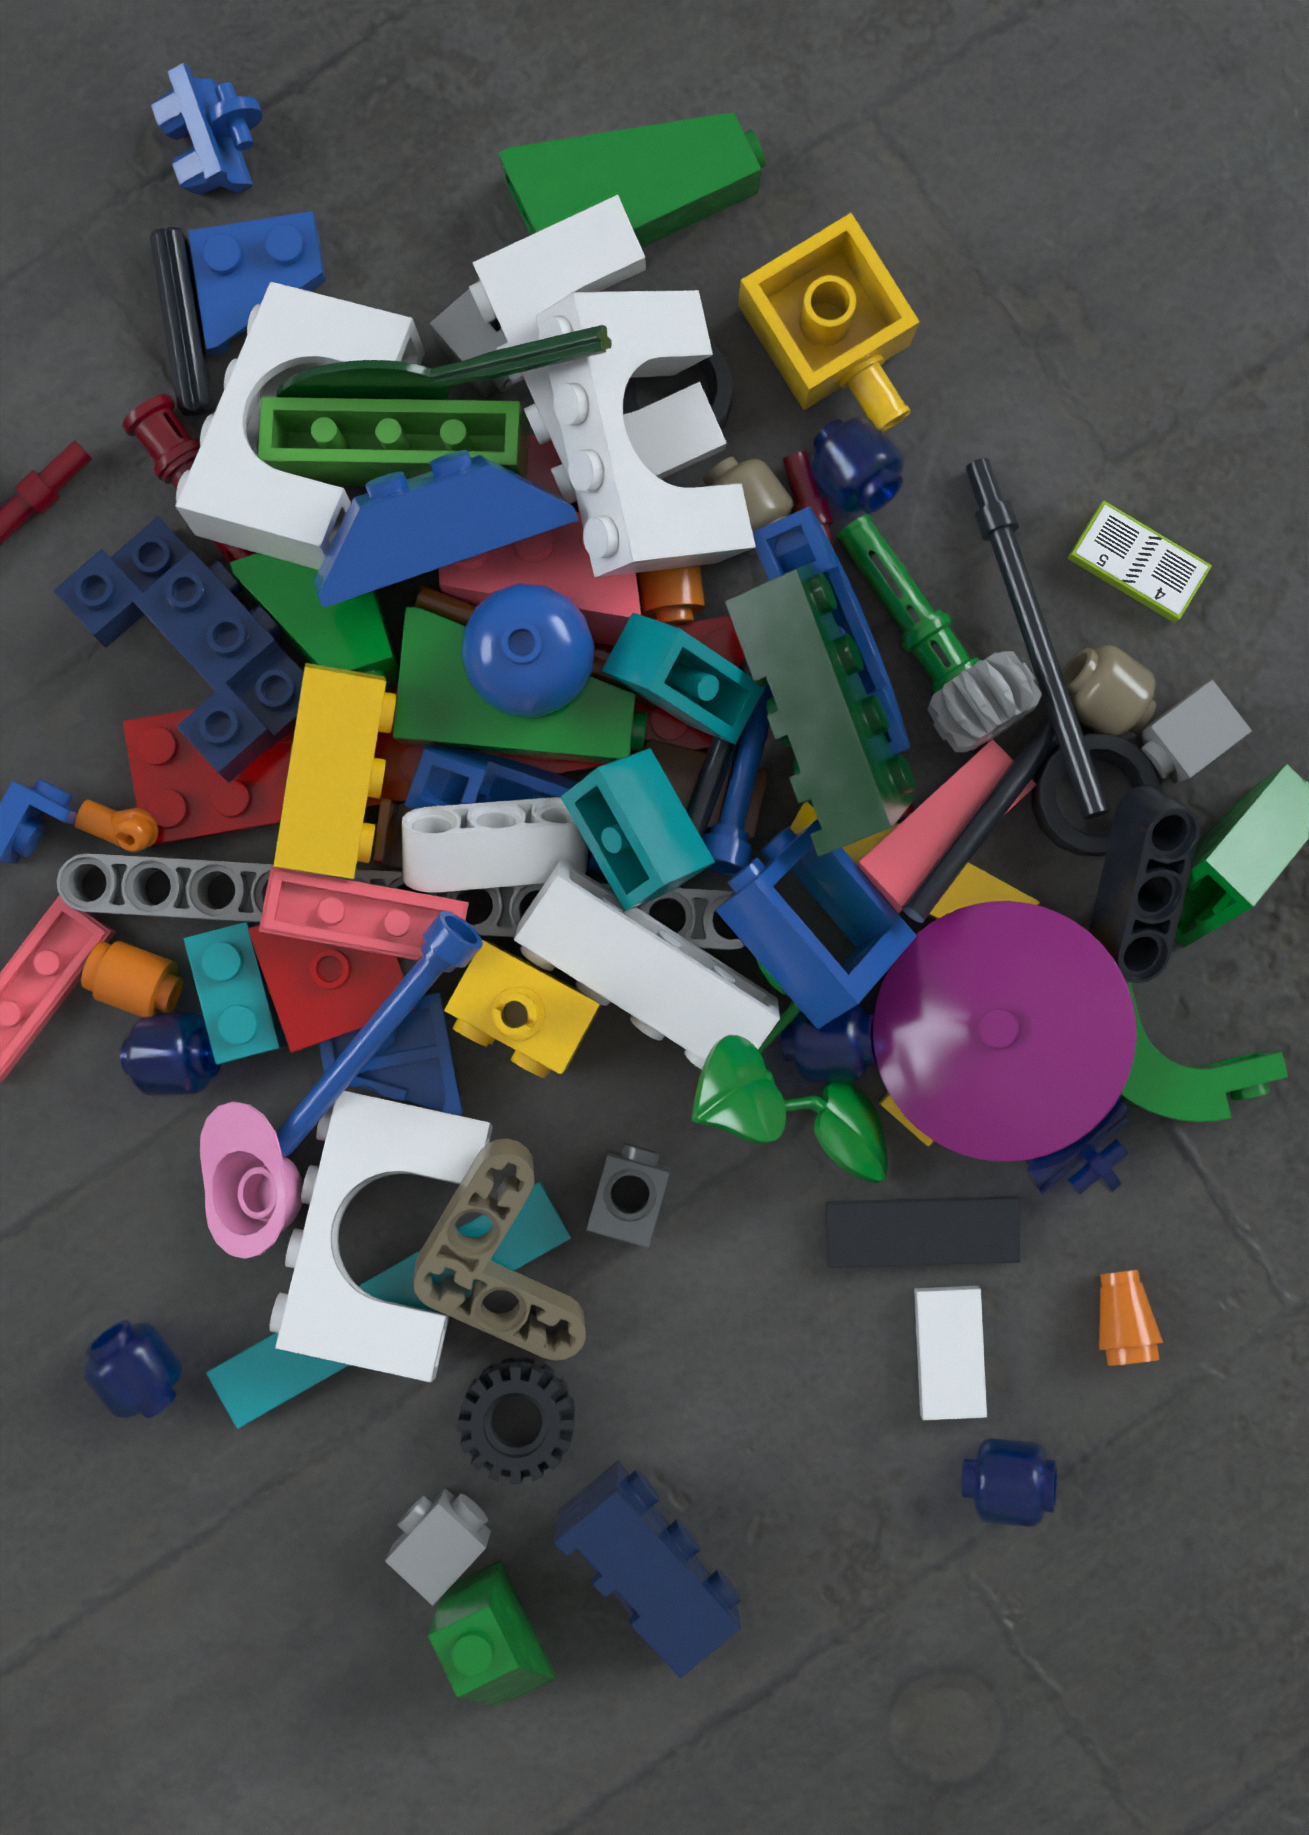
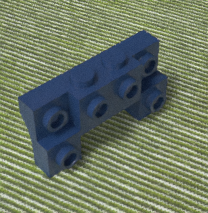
M158 516L112 557H109L103 549L98 551L53 592L105 648L144 614L215 691L176 727L210 765L230 783L267 749L295 731L304 672L276 642L285 633L259 604L249 612L238 601L236 596L244 589L218 560L208 568Z

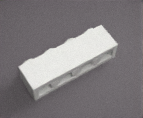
M562 859L519 921L514 941L522 945L520 950L527 959L548 971H553L555 967L577 980L576 987L586 997L600 1003V1005L607 1006L612 1002L632 1015L630 1017L631 1022L647 1036L656 1040H663L666 1036L685 1048L684 1053L686 1057L701 1070L710 1050L721 1038L728 1035H739L748 1039L759 1049L780 1019L777 997L637 907L625 912L615 893Z

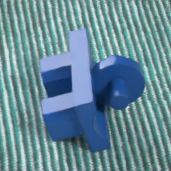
M184 63L168 71L173 88L152 103L151 106L158 126L166 136L179 140L190 134L194 147L175 157L172 163L179 185L183 189L197 195L214 190L220 186L237 194L251 188L253 183L241 151L247 150L254 145L249 130L257 126L262 120L263 113L259 102L253 97L237 96L234 86L230 82L217 85V82L211 78L193 77L190 67Z

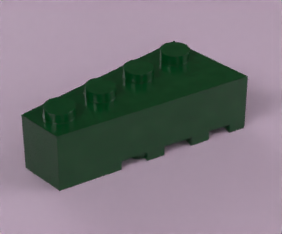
M810 563L725 601L754 682L760 687L769 684L773 697L768 698L766 702L768 712L766 716L775 740H780L786 747L792 746L796 758L793 761L795 775L790 777V781L798 803L808 802L814 807L822 829L810 834L818 857L892 828L913 802L910 792L915 791V781L905 758L901 754L894 756L884 734V732L889 731V721L879 698L875 694L868 696L857 673L863 670L860 652L849 634L841 636L831 611L837 609L835 595L826 577L822 573L815 575Z

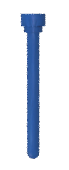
M769 684L765 685L766 687L742 731L719 824H713L710 833L704 834L702 837L715 861L706 869L715 873L734 876L750 861L752 846L747 843L749 833L744 830L770 726L766 716L768 715L767 699L773 697Z
M442 911L423 934L425 942L421 946L423 953L421 958L276 1131L282 1157L293 1153L443 972L451 973L456 967H465L483 946L481 937L465 920L451 912Z

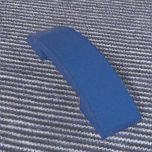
M807 507L753 531L755 549L769 581L810 563L815 575L822 573L826 577L835 595L837 609L831 611L841 636L849 634L860 652L863 670L857 673L868 696L875 694L879 698L889 721V731L884 732L891 751L894 755L909 749L910 743L901 712L871 630L845 571L812 508Z
M425 745L404 806L417 809L432 806L561 797L579 782L499 756L460 748ZM588 847L587 868L603 873Z

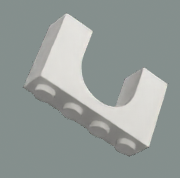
M616 195L473 262L480 281L469 286L485 324L495 319H498L508 342L496 348L499 350L539 340L537 314L573 292H600L645 271V255L620 198ZM547 366L509 375L512 384L525 379L535 402L524 408L526 416L539 444L541 445L552 440L562 464L552 468L551 471L563 498L570 504L577 501L575 489L569 478V462L560 422L554 411V396ZM700 382L640 410L623 414L626 432L635 453L642 463L660 479L724 451L727 444Z
M270 282L261 304L255 305L250 313L247 325L248 335L238 359H233L227 367L224 377V392L214 414H210L206 418L202 426L200 435L201 446L191 470L185 471L179 480L175 507L196 536L319 570L351 502L344 488L274 469L258 458L261 397H276V392L284 381L311 368L356 360H391L420 365L425 350L411 317Z
M699 290L573 292L537 314L539 340L599 325H605L608 328L607 337L612 340V346L610 349H606V353L547 366L554 396V411L560 422L569 462V478L575 489L584 529V545L590 556L594 578L715 564L756 548L742 483L695 488L677 487L666 483L655 476L639 459L630 443L624 424L623 398L629 378L674 376L713 355Z
M344 1091L318 1122L316 1139L325 1141L320 1165L309 1166L303 1183L301 1203L310 1204L304 1230L297 1228L293 1230L287 1249L285 1266L294 1268L288 1294L281 1292L278 1294L270 1320V1331L279 1333L276 1349L426 1382H432L436 1378L450 1316L385 1301L370 1295L360 1288L348 1274L340 1256L338 1242L340 1223L347 1206L355 1195L368 1184L386 1176L411 1174L460 1185L477 1154L490 1142L493 1126L489 1122Z

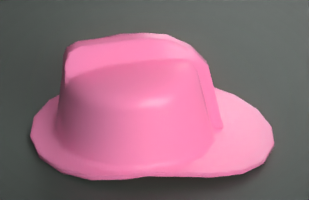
M233 1101L217 1106L206 1118L200 1135V1159L205 1188V1209L208 1228L216 1244L226 1253L247 1259L262 1255L275 1244L280 1232L285 1231L294 1222L302 1208L301 1193L303 1180L296 1165L287 1157H282L277 1134L266 1116L250 1104Z

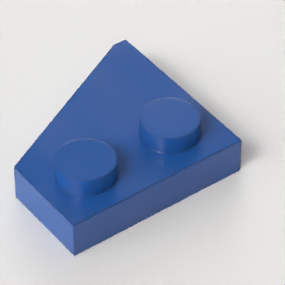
M313 211L188 230L205 345L211 357L222 355L230 349L228 343L247 330L250 313L255 305L261 304L270 282L311 292L326 281L317 220Z
M443 993L425 995L416 1004L417 1009L410 1011L349 1086L377 1092L385 1097L402 1102L408 1101L444 1113L461 1115L464 1113L447 1014L444 1011ZM362 1028L319 1043L324 1074Z

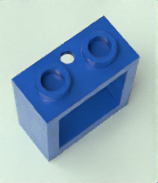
M818 819L797 834L788 826L772 838L760 850L766 861L762 863L756 857L727 882L734 892L715 910L817 1029L858 1005L917 936L843 848L818 857L810 834L822 829ZM789 870L856 947L841 965L773 887Z

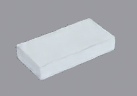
M978 1286L914 1288L921 1418L923 1420L987 1417L981 1289Z

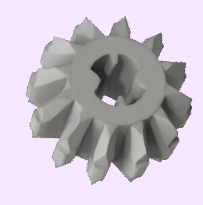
M1014 651L993 653L985 660H979L972 667L960 672L957 677L944 684L941 690L933 694L927 711L934 720L933 726L943 741L947 740L955 752H968L969 750H975L986 742L989 743L993 738L1006 732L1011 726L1023 720L1025 715L1035 710L1042 693L1034 682L1036 678L1026 663L1022 664Z

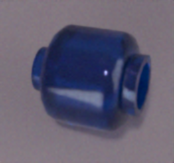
M856 417L845 422L837 419L827 424L815 437L813 442L815 451L810 459L809 472L815 482L842 511L857 513L863 510L865 513L871 514L884 507L899 492L903 484L901 473L903 471L904 457L884 432L875 427L871 419Z
M859 1003L817 1029L801 1011L794 1018L793 1023H790L782 1031L784 1060L786 1062L795 1061L799 1075L810 1083L858 1081L863 1077L867 1065H875L877 1063L873 1042L874 1014H865L863 1007Z
M192 1012L159 1013L149 1018L143 1017L138 1019L131 1029L129 1037L123 1042L120 1052L122 1068L131 1077L133 1084L142 1094L154 1097L197 1094L208 1086L211 1079L218 1074L221 1068V1064L215 1063L204 1018Z
M129 1320L120 1321L102 1332L88 1346L86 1354L89 1360L84 1367V1378L115 1417L129 1418L141 1413L145 1418H151L163 1411L175 1399L177 1393L173 1387L182 1373V1365L178 1356L152 1324L140 1322L132 1325Z
M989 1438L980 1444L976 1459H964L963 1498L974 1499L976 1513L983 1522L1034 1527L1042 1521L1044 1512H1055L1057 1461L1047 1459L1046 1452L1041 1444L1031 1441Z

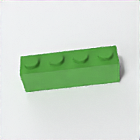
M261 397L258 458L268 466L286 473L334 486H365L366 483L373 479L395 472H404L406 480L431 472L429 463L432 460L449 453L467 450L470 458L481 455L527 479L529 426L520 401Z

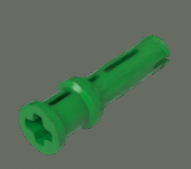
M865 514L846 526L838 533L836 538L846 548L873 592L876 593L902 631L903 635L899 638L902 642L900 647L905 654H914L934 683L931 692L935 694L944 687V684L953 680L960 672L972 667L980 659L978 657L970 658L950 628L953 620L949 614L943 613L941 609L933 610L903 563L898 559L872 522L871 516ZM873 555H877L903 593L902 598L897 597L872 561L871 557ZM909 609H914L921 621L915 623L908 613ZM934 644L939 645L950 661V667H946L933 649Z

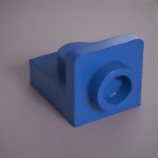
M40 778L36 780L33 787L12 781L0 803V862L17 864L21 856L26 858L31 855L39 844L44 832L45 825L40 822L44 813L74 825L78 811L68 806L73 795Z

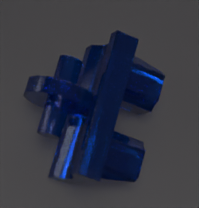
M1118 1099L1107 1116L1091 1132L1077 1142L1050 1155L1023 1160L1028 1166L1026 1170L1029 1180L1038 1191L1044 1194L1081 1162L1084 1166L1067 1180L1079 1195L1097 1180L1111 1193L1122 1185L1120 1179L1111 1168L1129 1154L1128 1151L1117 1139L1099 1154L1096 1152V1149L1129 1122L1126 1113L1129 1112L1127 1106Z

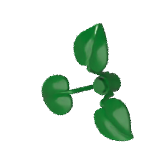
M757 960L759 968L769 983L780 993L788 995ZM791 998L788 1008L780 1015L779 1021L759 1049L748 1039L739 1035L725 1036L714 1044L700 1074L692 1113L693 1122L725 1130L750 1143L765 1145L776 1141L782 1135L785 1127L786 1112L809 1109L818 1114L814 1124L817 1140L827 1155L839 1167L870 1183H880L886 1180L888 1157L882 1122L870 1099L859 1088L849 1082L835 1080L825 1086L823 1099L818 1096H807L783 1100L780 1091L775 1086L772 1073L765 1068L761 1053L801 1012L800 1008Z

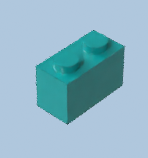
M633 612L602 669V672L686 725L733 744H736L766 687L757 685L753 677L682 629Z
M651 748L596 768L561 796L563 803L625 912L677 889L715 863Z
M244 922L184 938L216 1064L231 1062L288 1047L248 932L249 928L260 925V923Z

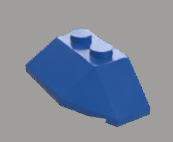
M467 450L449 453L429 463L431 472L407 480L404 472H395L366 483L365 486L368 493L353 498L313 583L322 608L578 521L575 509L563 497L481 455L470 458Z

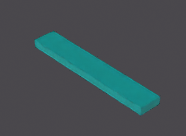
M541 1181L534 1184L529 1197L491 1258V1261L515 1271L571 1239L572 1235ZM481 1214L458 1227L457 1230L464 1236L479 1237L489 1231L492 1222L487 1216ZM421 1249L358 1284L365 1292L379 1299L439 1312L422 1303L414 1291V1265ZM445 1267L440 1275L432 1273V1282L441 1285L442 1281L446 1278L454 1279V1270ZM473 1279L472 1288L477 1279ZM465 1288V1298L471 1296L472 1288L471 1290ZM274 1332L211 1368L206 1374L238 1429L347 1367L349 1364L276 1349L279 1333Z

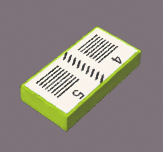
M1103 501L1098 506L1067 558L1173 623L1180 620L1212 567L1209 563L1106 501Z

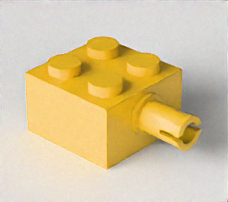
M849 213L741 279L738 306L803 411L838 389L849 388L873 425L876 435L891 429L910 414L911 410L908 405L904 404L881 366L887 359L911 345L920 321L852 213Z
M482 940L483 946L471 960L444 1010L458 1018L452 1029L485 1047L488 1044L492 1045L495 1039L515 1049L510 1059L513 1063L545 1079L551 1070L562 1075L568 1068L602 1005L586 997L579 989L499 945Z

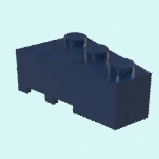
M618 1460L559 1508L553 1543L566 1557L575 1549L579 1551L596 1572V1575L591 1578L592 1585L604 1598L613 1593L631 1616L629 1623L633 1629L678 1677L682 1678L741 1629L739 1609L736 1605L742 1600L733 1584L722 1571L717 1569L710 1574L696 1557L701 1548L687 1527L679 1519L670 1524L657 1509L655 1504L660 1501V1497L643 1473L635 1469L629 1474Z

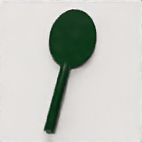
M599 325L487 352L462 362L432 369L417 364L391 360H356L332 363L305 370L288 378L279 386L276 397L447 400L449 386L495 379L606 353V349H610L612 346V340L607 337L608 328L605 325Z

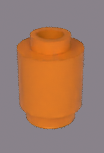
M701 565L638 573L642 616L656 619L668 625L694 623L693 614L705 609Z
M101 941L92 949L86 960L82 972L81 985L84 989L92 991L93 997L97 1001L144 1019L155 1021L163 1012L170 1014L175 1009L183 992L184 979L178 977V964L175 961L122 941H116L113 944Z

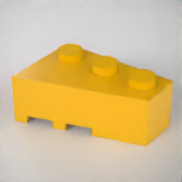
M305 663L273 867L354 879L357 861L369 863L375 824L363 822L367 797L380 799L386 759L374 758L378 732H391L396 704V694L385 692L386 679L384 676Z

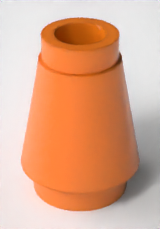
M1131 1270L1100 1274L1102 1287H1100L1099 1350L1106 1351L1108 1366L1160 1360L1157 1344L1164 1342L1143 1284L1140 1282L1139 1271Z

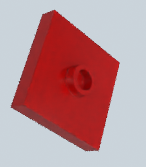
M260 925L248 929L291 1053L363 1028L406 976L401 960L398 957L260 933Z

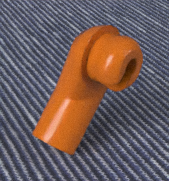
M89 799L85 800L81 805L74 824L75 828L120 846L129 852H141L145 848L150 847L155 843L159 833V827L155 818L145 809L131 808L116 811Z

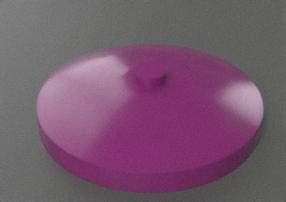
M992 901L963 907L940 917L918 932L916 938L887 971L879 990L873 1020V1042L878 1068L886 1089L904 1116L918 1130L943 1147L962 1155L989 1161L1012 1162L1050 1155L1070 1146L1091 1132L1107 1116L1122 1094L1132 1070L1137 1043V1022L1130 990L1121 970L1105 947L1089 931L1068 917L1042 906L1014 901Z

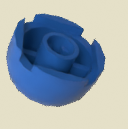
M519 583L494 591L475 607L463 631L461 659L469 683L487 704L510 716L539 718L560 710L581 694L593 671L595 645L585 616L569 597L544 585Z

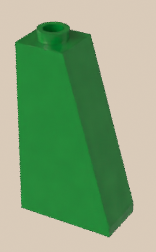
M734 112L514 146L498 152L503 179L530 235L618 195L641 248L758 194L761 168L766 166L765 156L757 136L751 129L743 132Z
M406 607L393 738L400 744L424 747L425 745H436L477 752L603 764L630 756L631 750L644 751L647 712L635 711V694L590 676L581 694L560 710L539 718L510 716L487 704L468 681L461 659L463 631L466 626L421 608Z

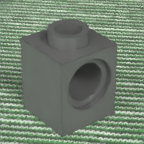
M624 1143L621 1153L612 1150L608 1151L586 1231L649 1248L670 1174V1167L658 1164L661 1153ZM626 1175H634L641 1178L649 1189L647 1200L636 1208H625L619 1205L612 1195V1186L619 1178Z

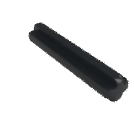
M178 227L156 229L150 235V243L177 408L186 416L207 414L213 410L214 403L187 237L181 228Z

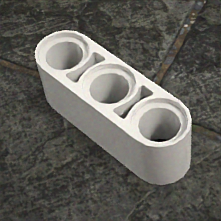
M561 797L423 807L407 812L402 817L403 881L406 886L417 891L448 892L541 884L547 881L561 859L584 874L587 871L588 845Z

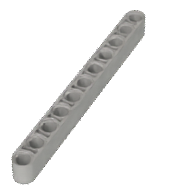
M87 853L75 855L64 863L58 873L57 889L64 903L72 909L83 912L260 923L270 870L274 864ZM99 867L106 876L107 884L101 897L91 901L84 894L82 883L84 876L89 870ZM355 869L354 879L319 874L400 890L408 887L403 881V872ZM162 870L170 879L171 890L164 902L154 905L146 896L145 886L148 878L153 873ZM227 874L235 885L234 899L223 909H217L209 900V885L217 876ZM545 883L483 888L492 898V913L486 921L471 926L479 936L514 938L519 921L523 917L522 908L524 902L532 894L539 893ZM601 884L613 892L609 884ZM677 888L637 906L638 909L649 915L652 906L660 900L668 899L677 902L683 908L686 918L684 927L677 934L700 949L733 950L745 946L739 938L733 940L722 938L713 927L712 918L715 910L734 891ZM470 890L426 893L427 895L461 901L464 894Z

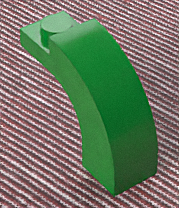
M1126 982L1135 1009L1137 1043L1132 1070L1126 1086L1119 1097L1123 1102L1138 1109L1177 1120L1195 1122L1218 1121L1232 1118L1226 1097L1227 1092H1230L1231 1100L1254 1098L1270 1092L1268 1082L1288 1077L1283 1054L1278 1051L1260 1050L1203 1065L1188 1067L1169 1060L1152 1045L1146 1036L1140 1021L1131 982Z

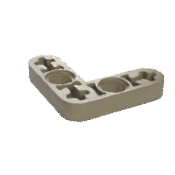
M511 1139L494 1140L486 1144L477 1154L418 1254L414 1265V1291L422 1303L434 1310L542 1358L553 1361L566 1360L578 1353L586 1339L584 1311L580 1304L566 1294L491 1261V1258L529 1197L535 1183L533 1157L528 1148L520 1142ZM507 1163L515 1164L516 1177L507 1175L497 1189V1200L489 1195L494 1184L493 1168L502 1170ZM478 1212L487 1216L492 1222V1226L484 1235L468 1237L457 1230L455 1223L466 1213ZM445 1267L454 1270V1279L446 1278L442 1281L441 1285L432 1282V1273L440 1275ZM473 1279H477L472 1288ZM465 1288L469 1290L472 1288L470 1299L465 1298ZM505 1290L517 1297L518 1304L513 1310L498 1314L486 1309L482 1301L493 1291ZM531 1305L536 1307V1316L529 1313ZM560 1319L568 1322V1330L559 1328L554 1335L546 1333V1324L555 1326Z

